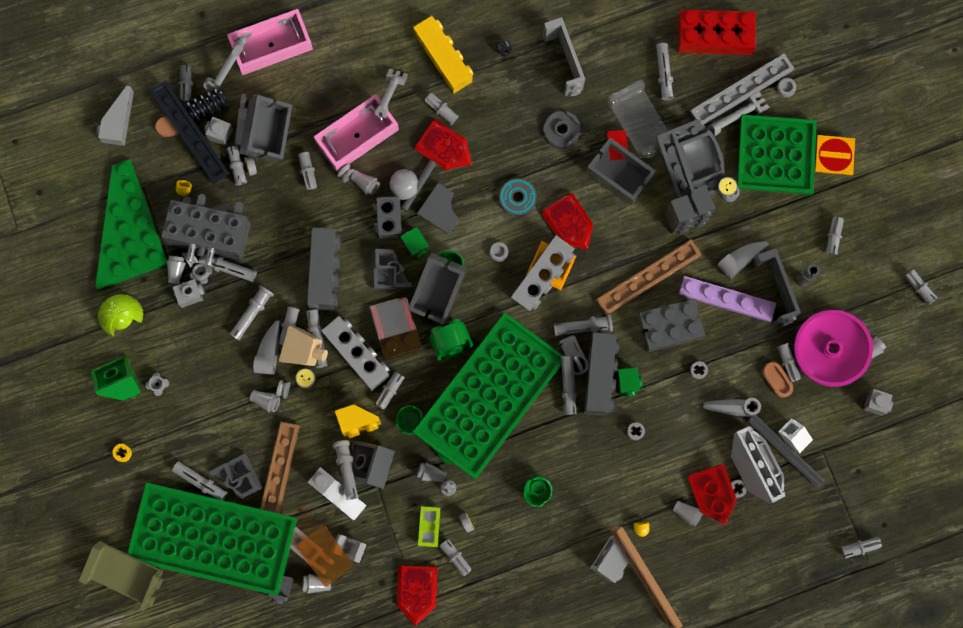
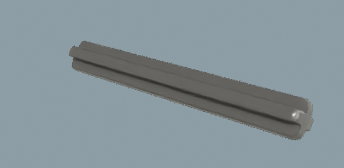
M757 415L750 417L748 423L815 487H819L824 482V479Z

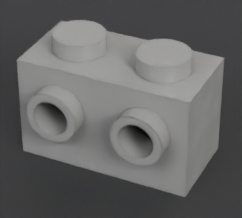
M612 535L590 569L607 581L616 583V581L622 578L623 570L630 563Z

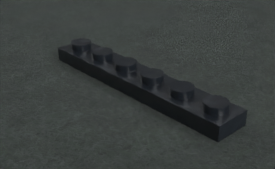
M166 80L149 90L150 94L212 184L228 176L229 172Z

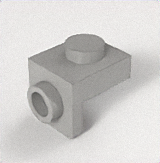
M338 534L332 548V553L360 563L367 544Z

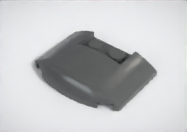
M699 119L656 135L658 149L662 155L676 199L687 195L691 203L693 200L690 194L706 187L710 195L718 192V184L723 175L725 176L723 156L714 135L701 124Z

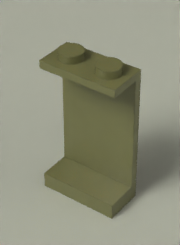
M99 541L92 547L79 582L87 584L91 580L96 581L142 603L139 610L143 612L148 606L151 607L155 601L156 596H154V592L162 584L163 579L161 576L163 571Z

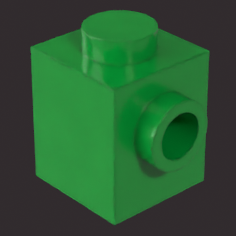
M418 227L401 236V241L412 259L416 257L420 259L428 254L429 245Z
M638 368L618 369L616 373L619 395L624 394V397L636 396V393L640 391V387H643L642 376H638Z

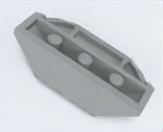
M750 426L734 433L731 458L748 491L770 504L785 497L784 474L767 441L757 432L753 431Z

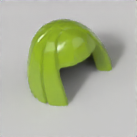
M117 294L107 298L98 311V322L101 328L111 336H114L115 329L123 330L127 328L132 320L139 323L143 320L141 304L134 297L126 294Z

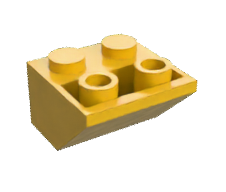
M356 405L335 411L342 434L345 437L353 438L359 436L360 431L367 430L371 432L378 429V425H381L378 416Z

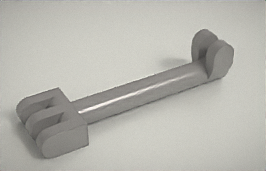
M239 37L216 79L214 80L210 77L206 79L204 83L205 89L212 92L213 88L219 89L246 42L244 37Z
M389 69L386 80L390 81L380 104L376 108V116H379L381 112L383 113V118L387 117L388 103L397 84L404 86L408 76L407 73H404L401 77L400 71H396L394 75V70Z
M757 92L748 98L749 105L718 122L712 123L708 126V129L712 130V134L716 136L721 132V128L741 118V115H746L753 110L760 114L767 110L769 106L768 104L763 107L760 106L765 102V99L762 98L757 101L756 99L761 96V93Z

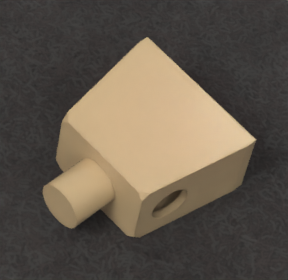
M288 326L279 362L315 366L317 360H326L328 352L320 348L322 344L320 338L299 327Z

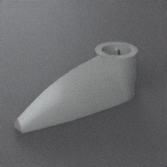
M763 241L745 245L725 256L717 266L732 279L761 253L769 243Z
M275 321L263 337L257 356L254 359V373L275 374L280 321Z
M749 398L747 400H715L703 402V408L723 414L751 417L759 413L761 403L756 398ZM750 403L755 407L751 412L749 411L750 409H747V405Z

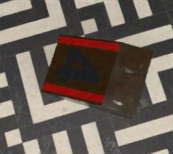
M407 296L370 306L385 361L422 351L412 313L408 310Z

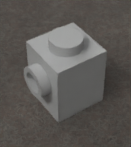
M212 117L211 122L208 121L205 127L208 140L227 146L233 131L231 124Z
M195 279L173 287L181 308L203 301L202 295L205 294L201 283L198 284Z
M873 389L868 392L863 410L880 416L885 415L893 407V401H891L893 395Z

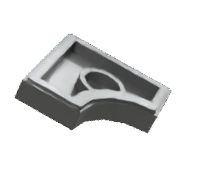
M438 183L417 215L447 235H450L459 221L451 207L454 193Z

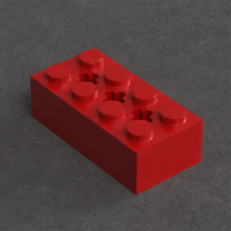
M680 11L678 16V53L753 54L756 48V12Z

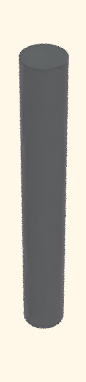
M430 160L418 178L417 193L410 199H405L401 206L403 210L407 211L435 167L436 163Z

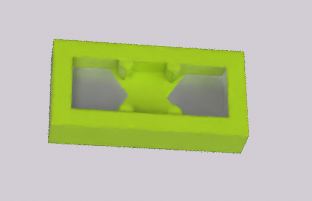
M421 506L418 546L438 547L440 508Z

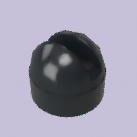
M509 40L496 46V50L501 56H506L505 51L508 54L511 53L512 48Z

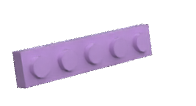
M686 276L683 277L679 296L696 299V301L767 322H771L776 306L774 302Z

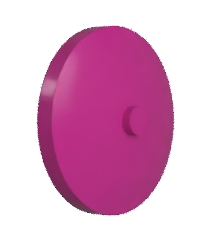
M826 310L811 316L800 327L795 338L794 354L799 368L810 380L827 387H841L856 381L867 370L873 355V343L868 329L857 317L840 310Z

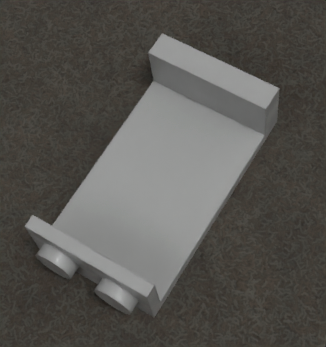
M563 18L544 23L542 35L544 41L560 39L574 77L573 80L566 82L564 95L576 96L583 90L585 77Z

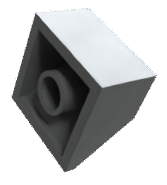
M353 440L350 455L353 456L352 470L355 481L384 489L395 451L379 445Z

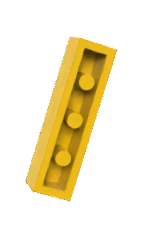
M433 16L414 26L413 33L454 94L472 83V75L474 74L469 65L465 66L463 63V56L460 51H455L453 48V41L450 36H445L443 33V26L438 19L435 21Z

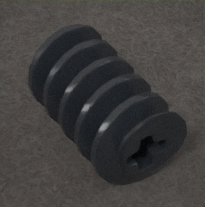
M213 88V94L206 91V98L200 94L199 101L192 98V105L188 101L185 102L193 119L196 118L198 121L202 120L201 115L208 118V111L214 115L215 108L222 111V104L226 108L229 107L221 88L220 91Z

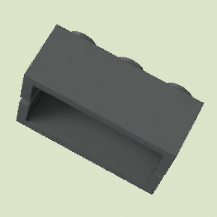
M260 95L250 98L240 154L254 158L259 156V159L273 163L283 160L293 105L281 101L273 102V99Z
M612 138L608 139L586 170L587 174L631 206L656 172ZM609 148L625 160H610Z
M707 187L690 194L693 200L692 203H690L687 195L672 200L669 203L664 216L672 234L678 233V235L688 232L690 227L695 226L699 228L707 224L706 222L716 209Z
M432 253L427 260L408 310L425 316L428 309L432 311L428 318L444 325L467 267L453 261L448 264V259Z
M696 299L638 314L637 318L641 333L648 330L643 335L647 353L700 340L705 337L701 319L697 320L700 314Z

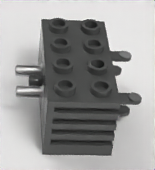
M204 194L198 196L196 205L190 204L191 198L189 196H185L183 202L170 201L162 238L168 245L188 249L186 261H193L195 251H198L197 256L200 257L207 253L205 265L211 266L214 255L242 261L251 226L248 218L242 215L243 203L237 202L234 213L227 212V204H222L220 210L204 207L206 201Z

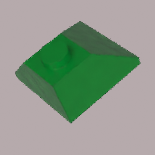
M127 355L91 370L97 395L124 401L141 393L139 382Z

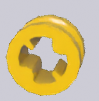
M118 444L113 448V457L119 462H126L131 458L132 452L127 445ZM120 448L127 450V454L123 458L120 455L117 456Z

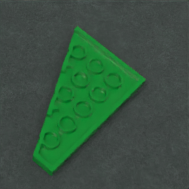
M131 159L112 165L96 279L97 290L167 265L165 252Z

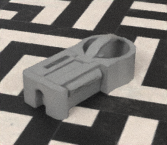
M572 335L561 340L559 345L562 344L561 347L566 356H574L573 359L580 371H574V375L579 376L587 371L588 361L584 357L576 337ZM579 359H581V360L584 361V363H585V370H583V367H582V365H581Z

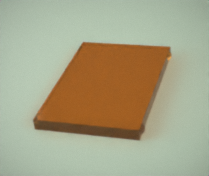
M324 524L296 545L297 549L326 587L355 566Z

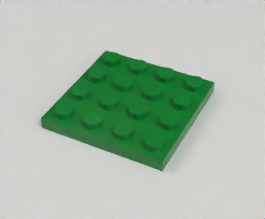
M741 115L737 175L739 190L812 195L814 193L817 120Z

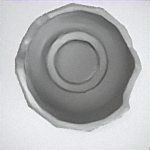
M407 169L394 172L390 179V189L395 197L399 196L401 200L410 199L417 193V176L413 171Z

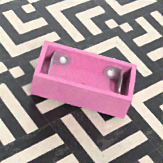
M298 9L227 34L232 49L239 37L246 39L240 55L236 58L242 75L313 50ZM270 43H273L274 46H273V47H269V44H270Z
M376 94L314 136L315 143L336 172H339L345 165L352 163L399 130L398 123L389 111L386 118L382 117L383 113L381 112L379 116L375 115L376 108L381 102ZM355 134H359V138H355Z

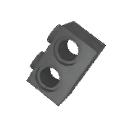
M400 197L377 198V203L373 204L374 215L378 217V222H374L375 234L378 233L379 239L401 238ZM390 205L392 210L390 212H383L382 207ZM386 223H390L393 225V228L390 231H385L383 226Z

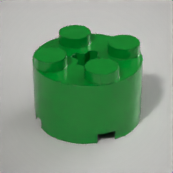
M460 319L452 320L449 322V325L444 327L437 326L431 329L432 334L429 336V340L438 360H441V357H444L445 360L457 357L465 353L464 348L467 346L469 349L473 347L466 326L463 322H460Z

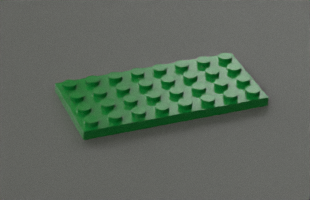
M504 313L412 434L465 474L476 480L561 367V356L563 355L508 314Z
M146 483L127 554L151 566L278 596L298 518Z

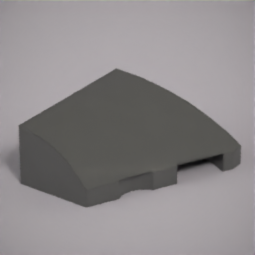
M375 249L372 252V290L412 288V284L408 282L404 274L405 270L399 264L394 250Z
M246 453L209 471L212 476H216L224 482L223 485L233 489L235 494L241 499L263 488Z

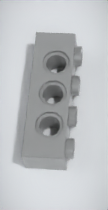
M556 235L511 299L529 312L531 309L536 310L542 302L539 300L543 293L547 295L553 285L550 283L554 277L558 279L563 273L562 266L564 263L569 264L575 256L572 253L575 248ZM557 254L560 256L561 262L553 264L550 261V257ZM541 270L549 272L550 277L547 280H542L539 277ZM531 285L537 286L539 289L538 294L530 295L527 290L528 287Z
M338 316L321 331L369 389L373 391L390 377L387 373L389 368L383 361L379 363L375 359L377 354L371 347L367 349L364 346L363 342L365 340L358 332L356 334L353 333L350 329L353 327L346 318L342 320ZM344 333L350 335L349 341L345 343L340 341V336ZM355 348L362 349V354L359 357H354L352 351ZM366 363H373L375 365L374 370L371 372L365 371L364 366Z

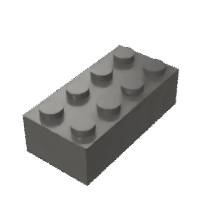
M312 228L307 302L310 310L334 311V306L338 305V295L335 287H339V276L336 269H340V257L337 250H341V239L336 229Z
M593 332L590 338L584 414L607 416L614 409V398H611V393L616 388V379H613V373L615 374L618 366V360L615 359V355L619 351V340H616L617 335Z

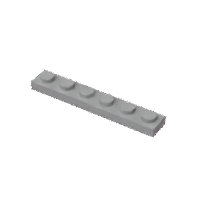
M782 54L690 111V114L694 120L699 119L701 124L705 125L789 74L795 68L786 55Z

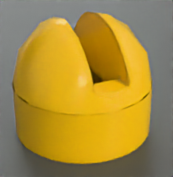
M186 180L177 181V194L180 196L188 195L192 184Z
M649 522L633 524L634 532L638 536L644 537L649 533Z

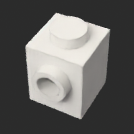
M792 418L779 431L785 443L798 453H801L813 440L806 428Z

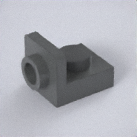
M283 576L279 595H267V597L272 598L271 602L282 604L283 601H288L294 578Z

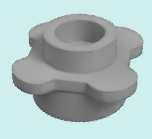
M198 263L194 266L190 278L205 284L208 282V276L213 272L212 268Z
M154 373L149 382L146 383V388L154 391L156 396L162 395L163 389L169 386V381L161 378L159 373Z

